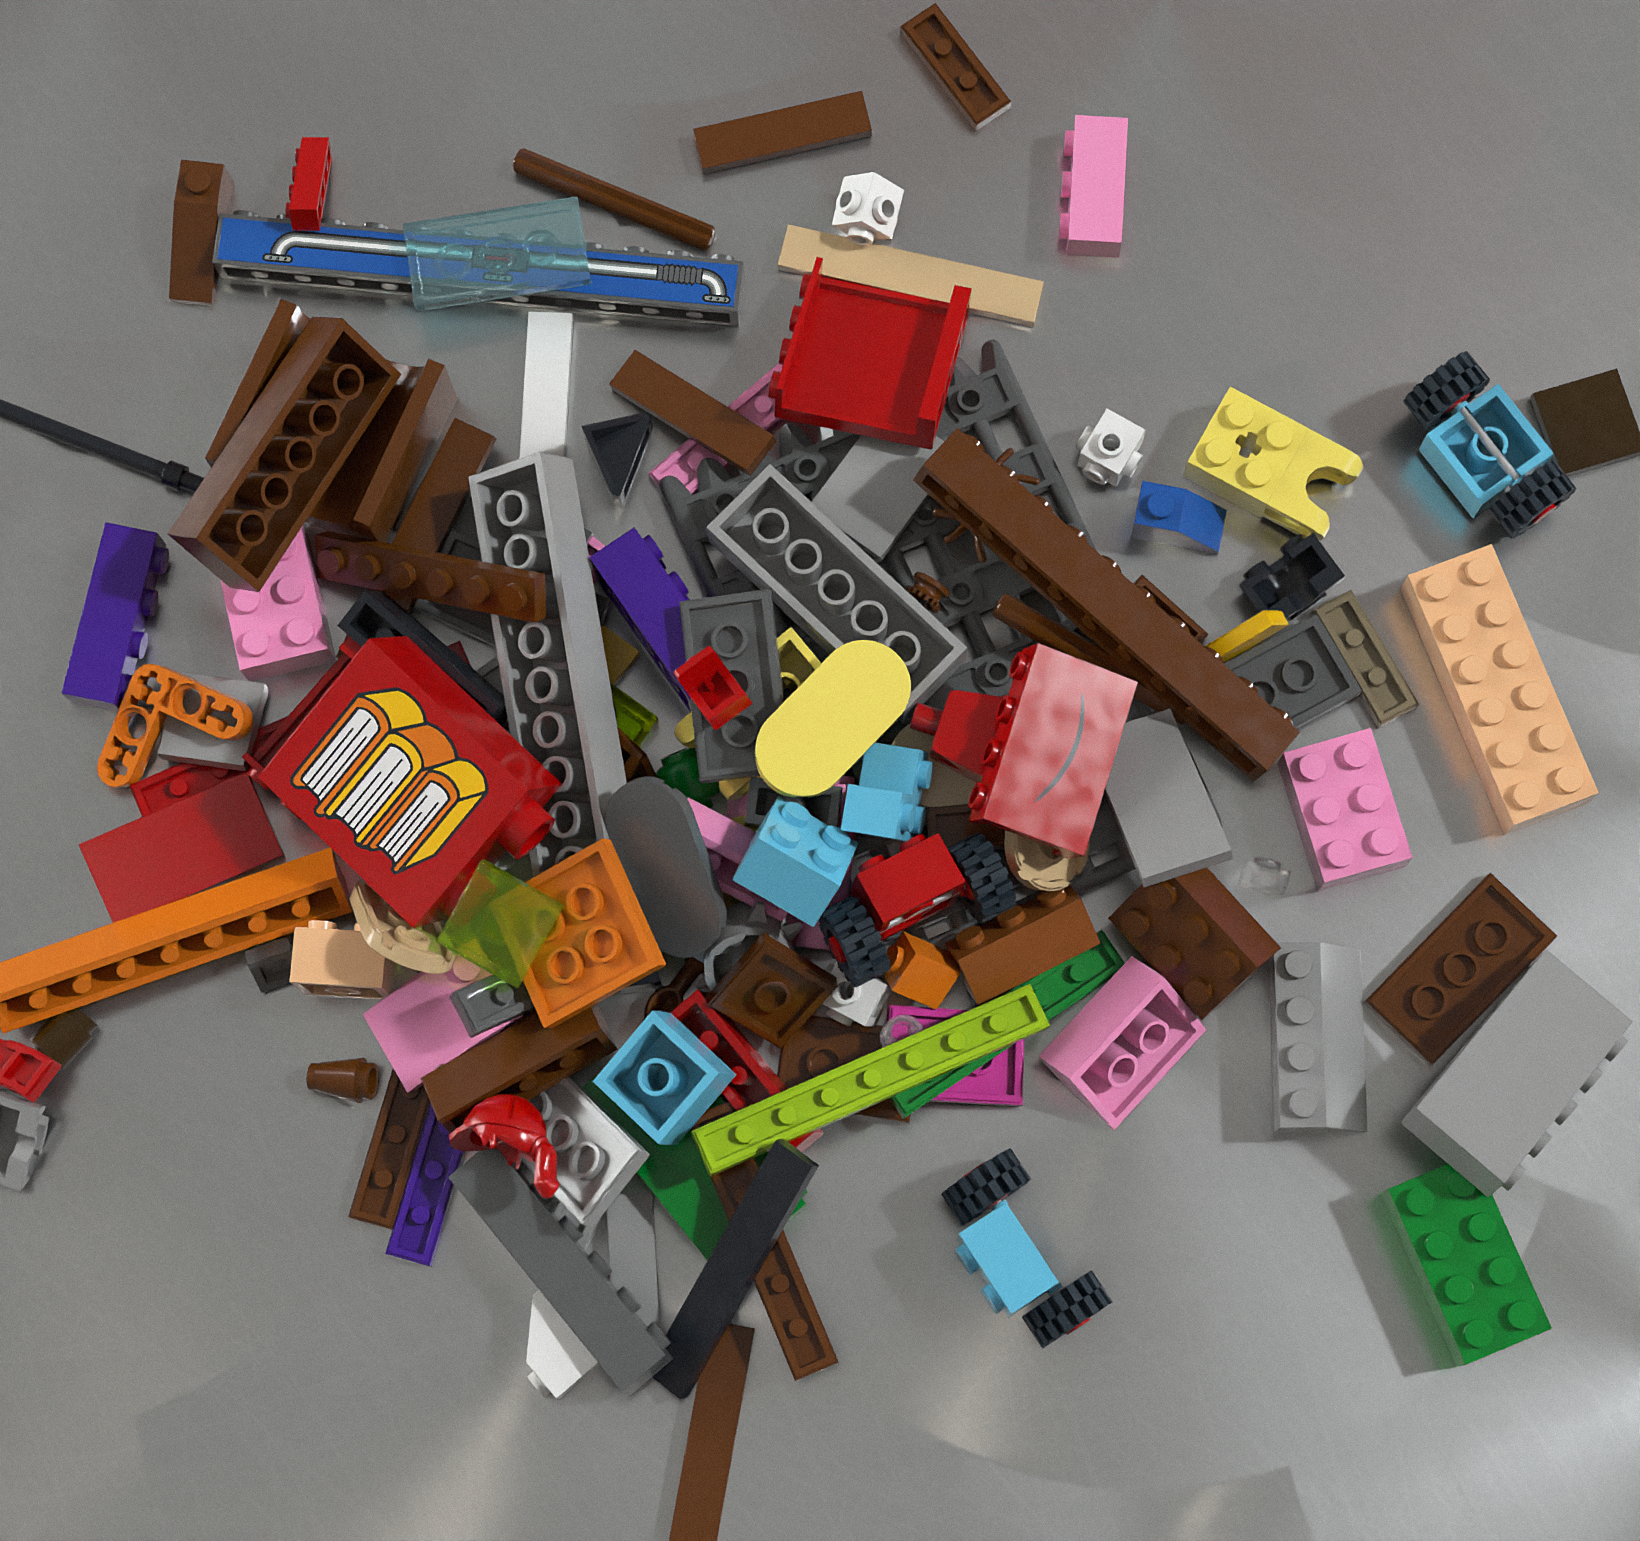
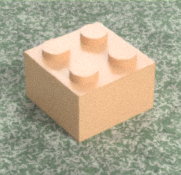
M321 920L309 921L308 927H295L289 982L303 994L383 1000L396 990L398 964L380 955L365 942L358 923L354 924V930L336 929V923Z

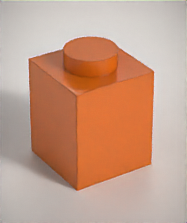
M903 931L895 945H891L887 949L886 955L890 959L889 965L891 968L883 975L892 991L937 1010L961 972L947 950Z

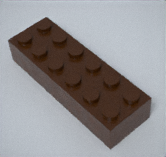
M312 316L167 535L230 588L260 592L400 378L401 373L343 318Z

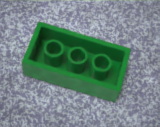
M1449 1164L1380 1193L1456 1367L1467 1365L1552 1329L1492 1194L1489 1197L1484 1195Z

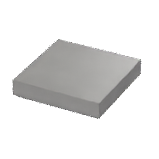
M180 672L246 703L253 713V725L248 735L242 739L228 740L215 737L168 715L157 753L162 760L247 772L249 763L242 756L246 752L252 755L269 691L266 684ZM192 689L183 698V708L189 715L196 713L201 706L202 701L198 691ZM214 709L211 716L225 720L228 726L235 727L238 719L234 718L231 712Z

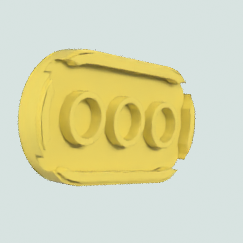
M870 640L852 641L833 651L762 725L755 744V761L758 772L764 782L777 793L793 798L819 796L833 787L895 723L905 710L910 698L911 680L908 669L900 656L888 646Z

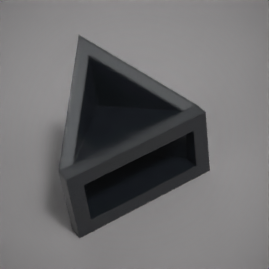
M644 413L581 426L590 456L613 504L622 509L653 432L651 416Z

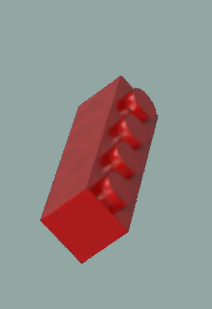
M302 137L300 148L295 150L297 166L292 167V181L294 184L289 185L290 202H286V219H291L292 230L320 231L332 162L329 137Z

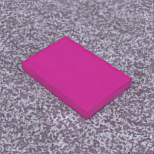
M889 1005L887 1007L886 1046L969 1010L938 1008L936 1010L929 1007ZM1025 1039L1015 1043L932 1099L931 1102L1022 1106Z

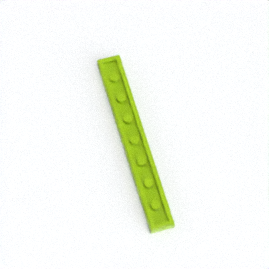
M1031 984L697 1128L691 1132V1135L711 1177L770 1151L775 1140L784 1139L787 1142H791L1048 1029L1050 1024Z

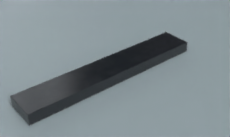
M784 1139L775 1140L666 1334L671 1344L665 1349L673 1359L652 1378L679 1399L689 1396L819 1167L816 1162Z

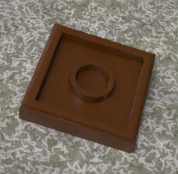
M763 932L708 993L707 1005L781 1049L838 987L837 977Z

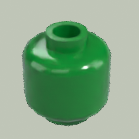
M687 747L660 759L663 766L656 771L657 778L665 781L663 784L668 785L671 789L676 787L686 798L689 797L708 808L713 807L711 798L720 792L719 781L703 784L700 782L695 748Z

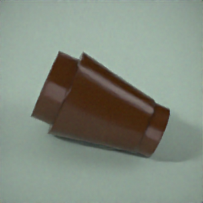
M364 1057L311 1063L307 1071V1087L309 1090L362 1103L364 1099L372 1100L376 1094L378 1068L375 1063H368Z

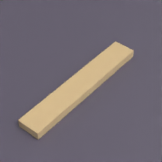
M789 224L778 261V270L804 275V273H812L816 257L823 258L822 277L949 303L954 285L972 288L969 313L1034 327L1044 286V281L874 243L872 245H859L849 241L847 237Z

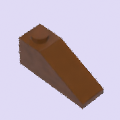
M181 159L173 211L169 300L171 302L214 306L219 275L212 264L219 213L229 214L234 182L224 164Z

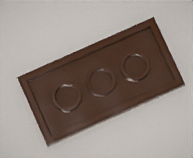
M1490 872L1363 1003L1431 1067L1553 942L1557 935Z

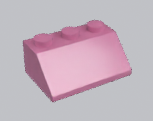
M1131 956L1046 1047L1039 1057L1061 1083L1110 1128L1115 1130L1207 1029L1162 975Z

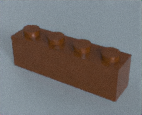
M596 1004L553 1028H544L536 1012L533 1015L520 1019L515 1025L452 1061L440 1064L434 1071L423 1076L421 1080L437 1120L451 1133L456 1128L462 1126L464 1119L473 1107L486 1098L499 1094H510L530 1100L560 1083L564 1078L567 1079L618 1049Z

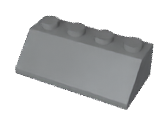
M1276 942L1281 949L1268 960L1274 1133L1367 1132L1360 948L1323 942Z

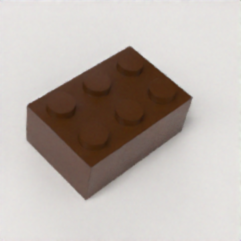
M1207 867L1147 887H1143V884H1141L1108 918L1149 964L1168 981L1201 1021L1232 996L1281 949L1276 941Z

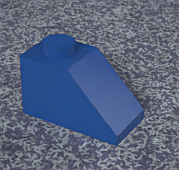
M1142 481L1131 538L1218 554L1227 510L1188 489Z

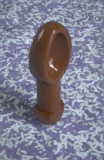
M694 957L685 958V964L670 984L656 989L649 997L645 1005L644 1020L652 1010L670 1013L684 1001L683 995L699 974H704L703 962Z

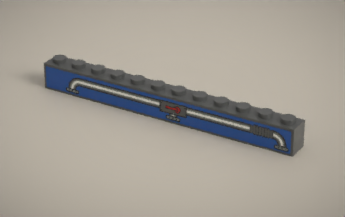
M236 210L233 214L219 213L212 264L219 277L223 279L729 326L740 325L745 281L743 261H736L734 257L725 254H715L710 258L693 257L692 254L681 250H671L667 254L649 253L647 249L637 246H627L623 250L606 249L605 246L594 242H584L580 246L562 245L560 241L550 238H540L536 242L519 241L518 238L507 234H496L493 238L476 237L473 233L463 230H453L449 234L432 233L431 230L420 226H410L406 230L389 229L388 226L377 222H366L363 226L346 225L343 221L333 218H323L320 231L292 230L291 219H286V214L277 215L276 218L259 217L258 214L246 210Z

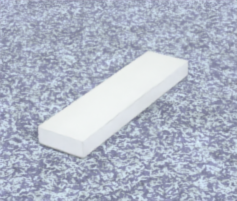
M528 312L519 459L538 452L562 457L566 455L573 335L572 313Z

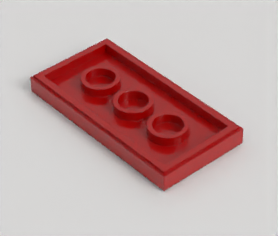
M247 772L78 844L113 923L183 899L284 855L251 777Z

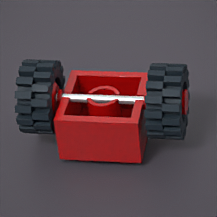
M977 832L949 847L945 846L939 833L925 839L923 834H920L899 846L900 853L886 860L883 855H878L858 867L860 873L856 874L853 879L854 882L848 898L826 908L818 920L820 930L825 936L824 941L831 950V956L833 959H836L841 973L844 972L846 980L851 982L853 987L857 988L890 970V959L886 955V947L881 941L952 906L958 896L962 898L965 908H969L970 915L976 918L979 923H984L1016 906V894L1012 890L1014 886L1007 877L1009 873L1006 867L1002 866L999 854L997 852L994 853L993 845L990 841H986V837L983 834Z

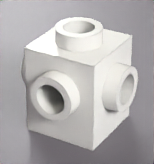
M875 172L845 176L840 194L836 200V210L832 226L848 234L847 239L859 245H872L873 241L892 239L897 225V217L904 190Z
M1106 408L1096 427L1088 425L1075 447L1081 451L1078 466L1083 468L1082 473L1095 483L1105 485L1108 482L1117 487L1123 475L1131 478L1143 457L1137 451L1143 443L1146 430Z
M837 961L834 966L828 965L825 970L837 977L838 987L822 1003L829 1007L826 1015L848 1026H851L853 1020L864 1026H875L892 993L887 981L876 977L857 988L854 987V994L851 996V982L846 980L844 972L841 973Z

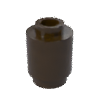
M75 1008L50 1017L29 1040L35 1045L34 1049L62 1065L61 1068L64 1070L93 1039L91 1033L98 1025L79 1008Z

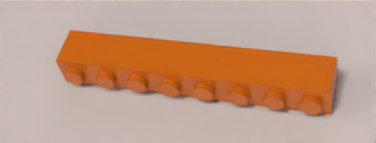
M329 847L0 962V1029L2 1033L10 1032L293 933L295 927H308V922L311 920L327 921L352 912L346 881L333 850Z

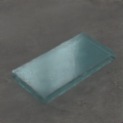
M578 196L403 224L416 312L592 284Z

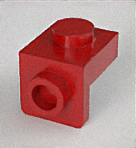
M707 646L698 654L690 657L673 673L715 731L753 704L711 646Z

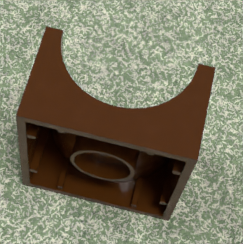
M284 299L280 300L206 454L205 459L211 468L310 321V318L300 310L298 305ZM429 358L425 366L422 367L408 366L387 360L401 373L400 378L305 522L331 532L391 543L396 532L395 526L415 492L458 399L445 365Z

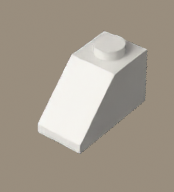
M538 1290L534 1293L526 1362L533 1372L527 1377L544 1398L552 1393L556 1399H562L596 1370L600 1364L541 1291Z

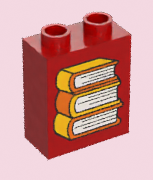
M408 636L369 638L258 776L412 928L451 919L458 927H463L476 918L497 893L498 887L486 875L507 851L516 860L520 859L533 850L551 830L555 819L543 807L562 785L556 777Z

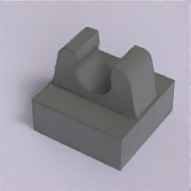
M285 935L276 938L277 941L262 946L259 944L250 947V950L244 952L247 966L261 993L290 983L293 946Z

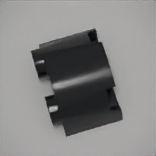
M1314 533L1306 538L1302 534L1295 536L1280 548L1281 553L1284 555L1282 558L1270 566L1263 560L1243 575L1246 581L1239 586L1259 613L1263 610H1278L1283 612L1286 619L1290 617L1293 620L1327 596L1325 591L1343 581L1345 575Z

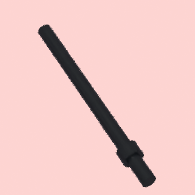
M0 399V418L158 478L163 486L176 491L186 489L195 493L204 480V477L189 472V467L172 460L165 463Z

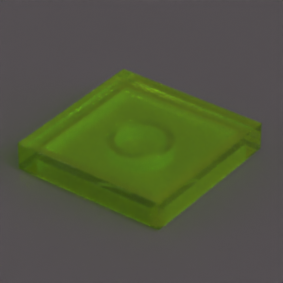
M483 859L476 868L436 942L512 986L519 988L565 905Z

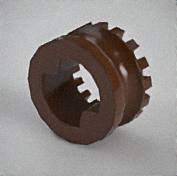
M916 572L913 576L914 585L906 586L905 590L918 602L921 601V605L928 611L938 613L941 609L939 601L947 599L950 592L945 586L929 575Z

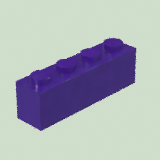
M105 522L61 692L71 703L118 712L133 676L137 659H142L145 655L148 635L144 633L148 616L153 617L157 609L158 591L155 590L158 575L164 574L168 566L169 549L165 548L166 543L157 532Z

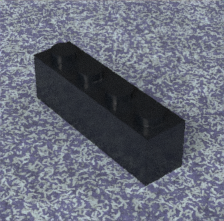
M364 590L337 625L361 647L369 638L408 636L500 725L507 719L504 695L385 592Z

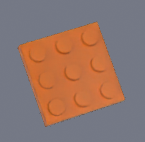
M602 838L489 902L544 1028H553L666 966V962L611 839Z

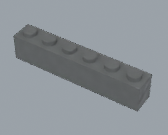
M498 1149L478 1151L448 1178L621 1392L631 1396L673 1359L665 1349L671 1344L670 1340L654 1322L646 1326L636 1313L641 1308L640 1303L625 1286L619 1290L615 1288L607 1278L612 1269L595 1250L588 1254L579 1244L578 1240L583 1237L581 1231L567 1215H564L561 1219L555 1215L549 1207L555 1201L554 1198L545 1199L538 1193L534 1182L531 1184L521 1172L526 1166L523 1162H521V1167L516 1170V1163L514 1162L513 1165L508 1166L506 1158Z

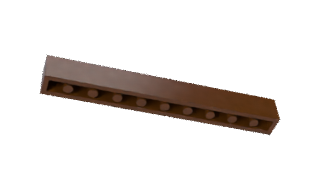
M957 428L922 465L913 479L917 485L1252 782L1266 773L1298 736L1300 731L1292 725L1291 718L1283 710L1269 705L1258 695L1257 688L1244 677H1238L1224 665L1223 658L1218 652L1198 642L1190 634L1188 627L1183 621L1177 617L1169 616L1156 604L1153 595L1141 586H1135L1122 574L1119 565L1108 556H1101L1087 543L1085 535L1079 529L1065 524L1053 513L1051 505L1044 498L1030 493L1019 483L1017 475L1009 467L999 465L985 453L983 445L975 437L968 434L965 435Z

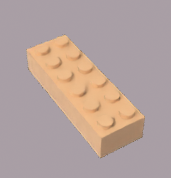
M1492 544L1409 574L1400 588L1504 835L1588 804L1599 792Z

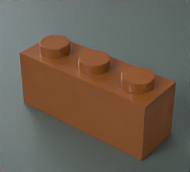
M1069 884L1061 890L1041 891L1036 898L1020 906L1016 905L980 926H971L963 929L956 935L955 939L945 944L961 972L960 977L966 990L977 1005H980L1100 944V941L1081 897Z

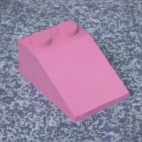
M477 937L456 948L457 955L448 972L441 974L420 972L363 1014L408 1094L423 1086L421 1078L434 1071L440 1064L452 1061L524 1018V1015L518 1016L470 1038L449 997L453 992L498 972Z

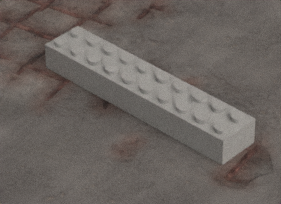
M538 452L468 477L482 561L545 574V619L534 623L491 614L510 735L562 783L543 807L555 819L554 825L544 839L529 852L533 877L602 838L609 839L605 822L607 805L612 795L620 787L627 784L573 459Z

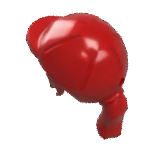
M510 1094L488 1097L473 1107L464 1119L462 1126L449 1134V1144L452 1148L464 1152L498 1149L506 1158L508 1166L513 1165L514 1162L516 1163V1170L521 1167L522 1157L530 1162L535 1161L534 1186L543 1198L548 1199L557 1192L559 1187L557 1181V1153L547 1138L546 1125L542 1115L527 1099Z

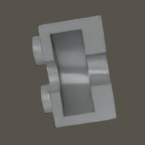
M0 1092V1185L21 1191L29 1180L27 1171L32 1155L40 1156L47 1135L49 1117L42 1115L46 1108L45 1106L4 1092Z

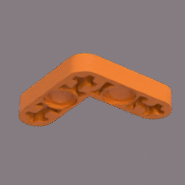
M156 664L142 665L131 678L98 759V775L106 785L117 788H129V785L140 781L167 715L215 737L238 740L250 732L253 725V713L250 707L243 701L169 667ZM150 677L156 678V681L162 684L159 692L152 691L153 688L147 685ZM195 689L199 692L202 702L199 710L189 715L183 708V698L188 691ZM139 700L147 701L146 704L154 705L153 710L138 706ZM214 709L231 712L232 716L238 719L236 726H228L225 720L211 716ZM140 713L144 716L147 727L145 733L140 738L135 739L129 733L128 725L130 719L135 714ZM122 742L126 745L137 746L136 752L128 751L129 748L121 747ZM116 760L122 761V764L127 767L125 775H120L119 771L114 768Z

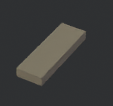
M1352 590L1312 610L1311 616L1318 615L1362 689L1359 697L1378 729L1419 706L1417 699Z

